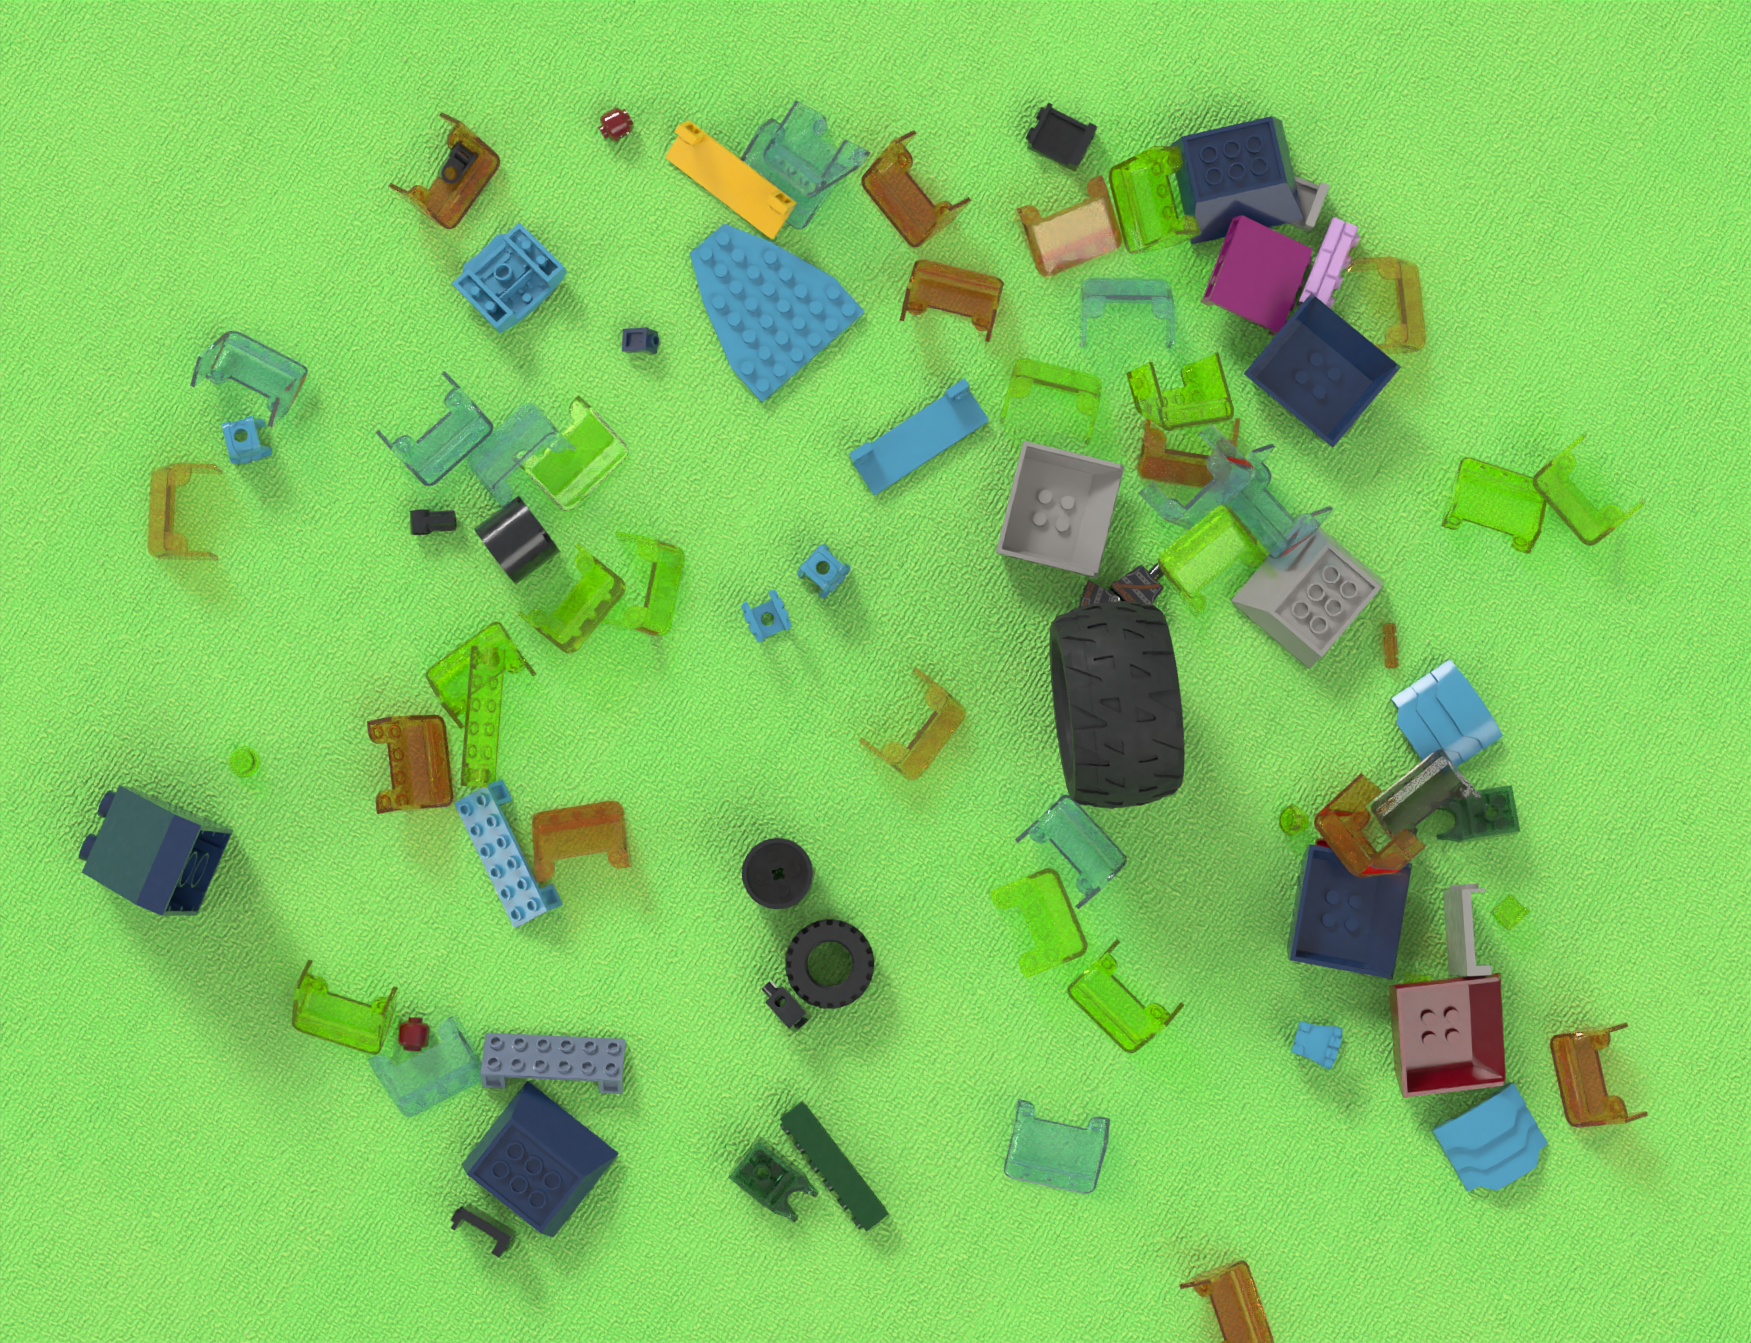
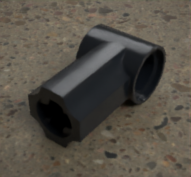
M418 509L410 511L411 535H428L431 532L456 531L457 521L454 510L430 511Z

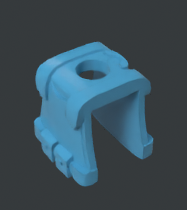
M254 416L245 417L244 420L222 423L223 434L232 464L251 463L252 460L258 461L264 459L263 457L272 455V448L263 446L259 441L257 429L266 426L263 419L256 420ZM247 432L248 437L244 442L236 441L235 434Z
M825 544L819 545L809 556L810 558L799 567L797 572L799 578L802 579L807 575L821 588L818 595L822 598H826L830 592L832 593L838 587L837 584H841L851 570L847 563L843 565L828 551L830 548ZM821 561L827 562L830 566L828 573L824 575L816 571V565Z
M775 590L768 592L771 597L770 601L753 609H750L747 602L741 605L745 613L743 614L745 620L749 624V630L752 635L754 634L757 642L765 641L764 638L784 629L787 631L792 627L788 619L790 618L786 608L784 609L783 601ZM765 613H771L774 616V623L770 626H765L761 623V617Z
M1299 1021L1290 1052L1307 1057L1323 1068L1331 1069L1341 1044L1342 1028L1337 1026H1319Z

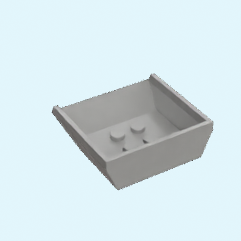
M1023 441L996 554L1098 578L1124 466Z
M1305 514L1232 598L1231 602L1305 667L1310 669L1323 657L1381 589L1384 581ZM1307 538L1304 542H1302L1300 545H1298L1296 548H1294L1292 551H1290L1288 554L1282 557V555L1286 552L1288 548L1293 547L1294 545L1298 544L1299 542Z

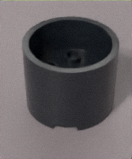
M517 496L474 528L490 553L515 584H518L561 552L520 496Z
M772 838L760 842L747 854L742 867V880L747 893L758 904L771 909H786L797 905L808 895L814 880V869L810 857L798 844L783 838ZM783 868L782 873L785 877L783 879L779 878L776 881L774 879L775 875L772 873L773 870Z

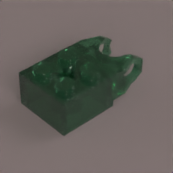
M1512 785L1453 794L1443 801L1430 804L1431 810H1446L1455 819L1454 827L1445 833L1437 834L1436 841L1449 840L1461 843L1514 835L1520 832ZM1488 808L1496 811L1493 819L1486 815Z
M760 1136L756 1138L729 1171L728 1178L760 1204L767 1207L774 1214L787 1217L793 1222H796L798 1215L788 1203L789 1195L796 1191H802L813 1197L819 1194V1191L810 1183L804 1171ZM758 1168H766L767 1174L764 1172L758 1174Z

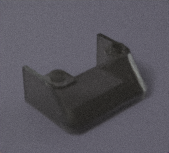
M1439 749L1430 754L1372 803L1371 810L1383 830L1408 857L1411 853L1406 844H1411L1416 839L1418 832L1416 826L1451 797L1454 800H1464L1471 793L1477 799L1481 795L1443 749Z

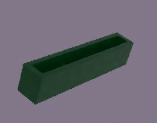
M803 1100L780 1117L782 1123L779 1125L787 1136L792 1134L796 1139L795 1147L801 1154L806 1153L811 1160L808 1163L816 1173L819 1171L825 1177L823 1183L830 1192L835 1190L840 1197L837 1201L845 1211L849 1209L854 1217L851 1219L859 1230L864 1228L867 1232L889 1215L888 1210Z

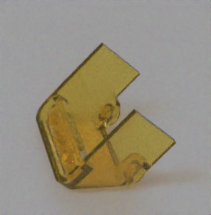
M1391 256L1354 259L1348 267V272L1377 270L1383 279L1395 280L1400 324L1390 326L1385 332V344H1377L1375 346L1386 355L1412 353L1421 350L1426 343V332L1417 265L1412 261Z
M175 463L158 467L152 472L147 549L150 555L158 559L218 561V556L211 552L188 551L187 538L179 532H173L176 486L180 487L188 484L192 473L222 474L221 468L215 464Z
M915 667L912 674L929 686L925 693V702L934 710L907 748L899 742L892 741L887 743L881 751L865 739L861 738L859 740V744L908 780H917L923 775L966 716L964 706L957 699Z

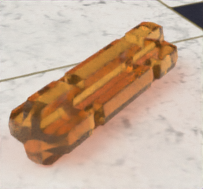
M1395 623L1383 625V634H1385V637H1383L1384 655L1387 656L1385 667L1388 669L1399 666L1398 658H1396L1398 647L1397 636H1395V633H1397Z

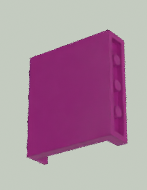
M1243 215L1235 217L1230 224L1201 303L1207 306H1218L1269 330V335H1276L1288 321V313L1295 305V295L1303 284V274L1311 263L1312 257L1310 255L1313 249Z

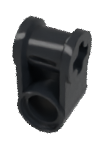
M459 139L439 167V179L444 183H457L473 164L478 153L476 151L472 152ZM447 167H452L455 170V176L451 180L445 177V169Z

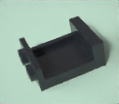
M1048 102L1046 108L1041 107L1036 120L1039 122L1036 127H1031L1025 138L1028 140L1027 148L1076 172L1096 134L1098 126L1090 122L1087 126L1052 108L1053 104Z
M470 1203L458 1208L450 1220L453 1222L451 1229L454 1231L465 1220L497 1239L498 1242L491 1253L498 1258L506 1252L517 1234V1231Z

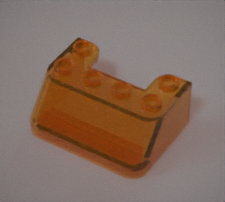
M439 715L390 716L367 721L370 740L375 744H387L392 783V790L380 791L376 796L377 814L403 813L450 806L453 802V787L444 719Z

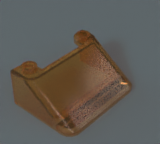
M1102 175L1089 181L1087 186L1089 200L1041 218L1038 209L1032 205H1025L1016 209V222L1034 265L1042 276L1049 277L1120 247L1122 235Z
M605 801L542 811L534 815L532 819V838L536 882H545L552 878L555 873L554 860L607 852L608 861L614 868H632L623 806L619 802Z

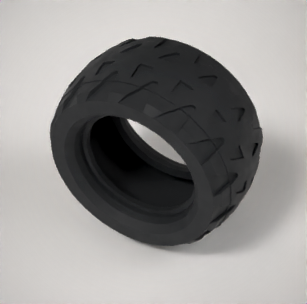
M1116 601L1088 604L1057 616L1050 626V671L1059 752L1070 798L1079 805L1114 809L1141 806L1173 795L1181 787L1184 776V727L1175 654L1163 612L1151 604Z

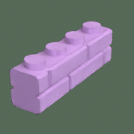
M1332 218L1297 306L1300 307L1312 293L1329 308L1332 307L1335 299L1331 297L1333 290H1338L1343 280V277L1339 276L1342 268L1347 269L1352 257L1348 255L1350 248H1355L1360 238V235L1356 234L1358 231L1357 226L1337 218Z

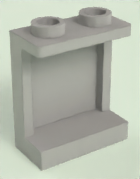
M1294 176L1304 220L1287 224L1311 233L1330 185L1323 182L1317 185Z

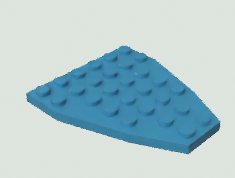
M723 224L690 253L704 307L732 371L761 403L768 399L865 313L834 277L770 241L727 224Z

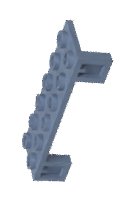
M486 1033L480 1071L482 1087L506 1089L507 1077L597 1081L599 1093L623 1094V1065L626 1041L625 1039Z

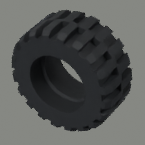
M819 920L804 927L791 941L785 958V971L791 988L808 1004L823 1009H837L853 1003L869 987L874 973V955L867 938L859 929L841 920ZM824 942L839 943L851 955L852 969L850 975L844 982L835 986L819 984L812 978L808 969V958L811 951L817 945Z

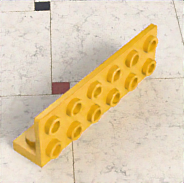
M690 120L679 124L674 131L678 134V137L666 154V159L770 239L775 238L797 202Z

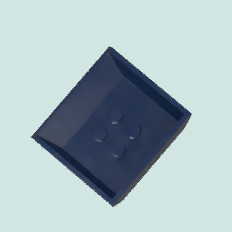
M1273 116L1181 136L1170 145L1169 149L1191 245L1226 237L1232 219L1241 215L1268 228L1304 220L1282 120Z
M1311 293L1245 371L1244 375L1333 448L1398 372L1401 366Z
M1308 844L1301 861L1287 943L1288 960L1393 979L1412 863ZM1372 863L1375 867L1401 869L1397 873L1360 874Z
M527 1081L461 1165L469 1177L539 1233L554 1237L619 1153Z

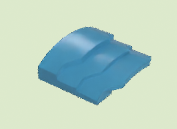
M518 223L507 234H498L482 251L463 265V273L452 282V285L500 334L533 312L555 290L567 274V271L525 227Z
M1450 659L1390 699L1398 710L1396 725L1412 745L1421 761L1436 765L1443 776L1503 736L1479 695Z
M1512 1082L1491 1093V1098L1455 1119L1450 1118L1431 1129L1467 1191L1479 1186L1497 1191L1537 1167L1539 1151L1548 1144L1525 1105V1101Z

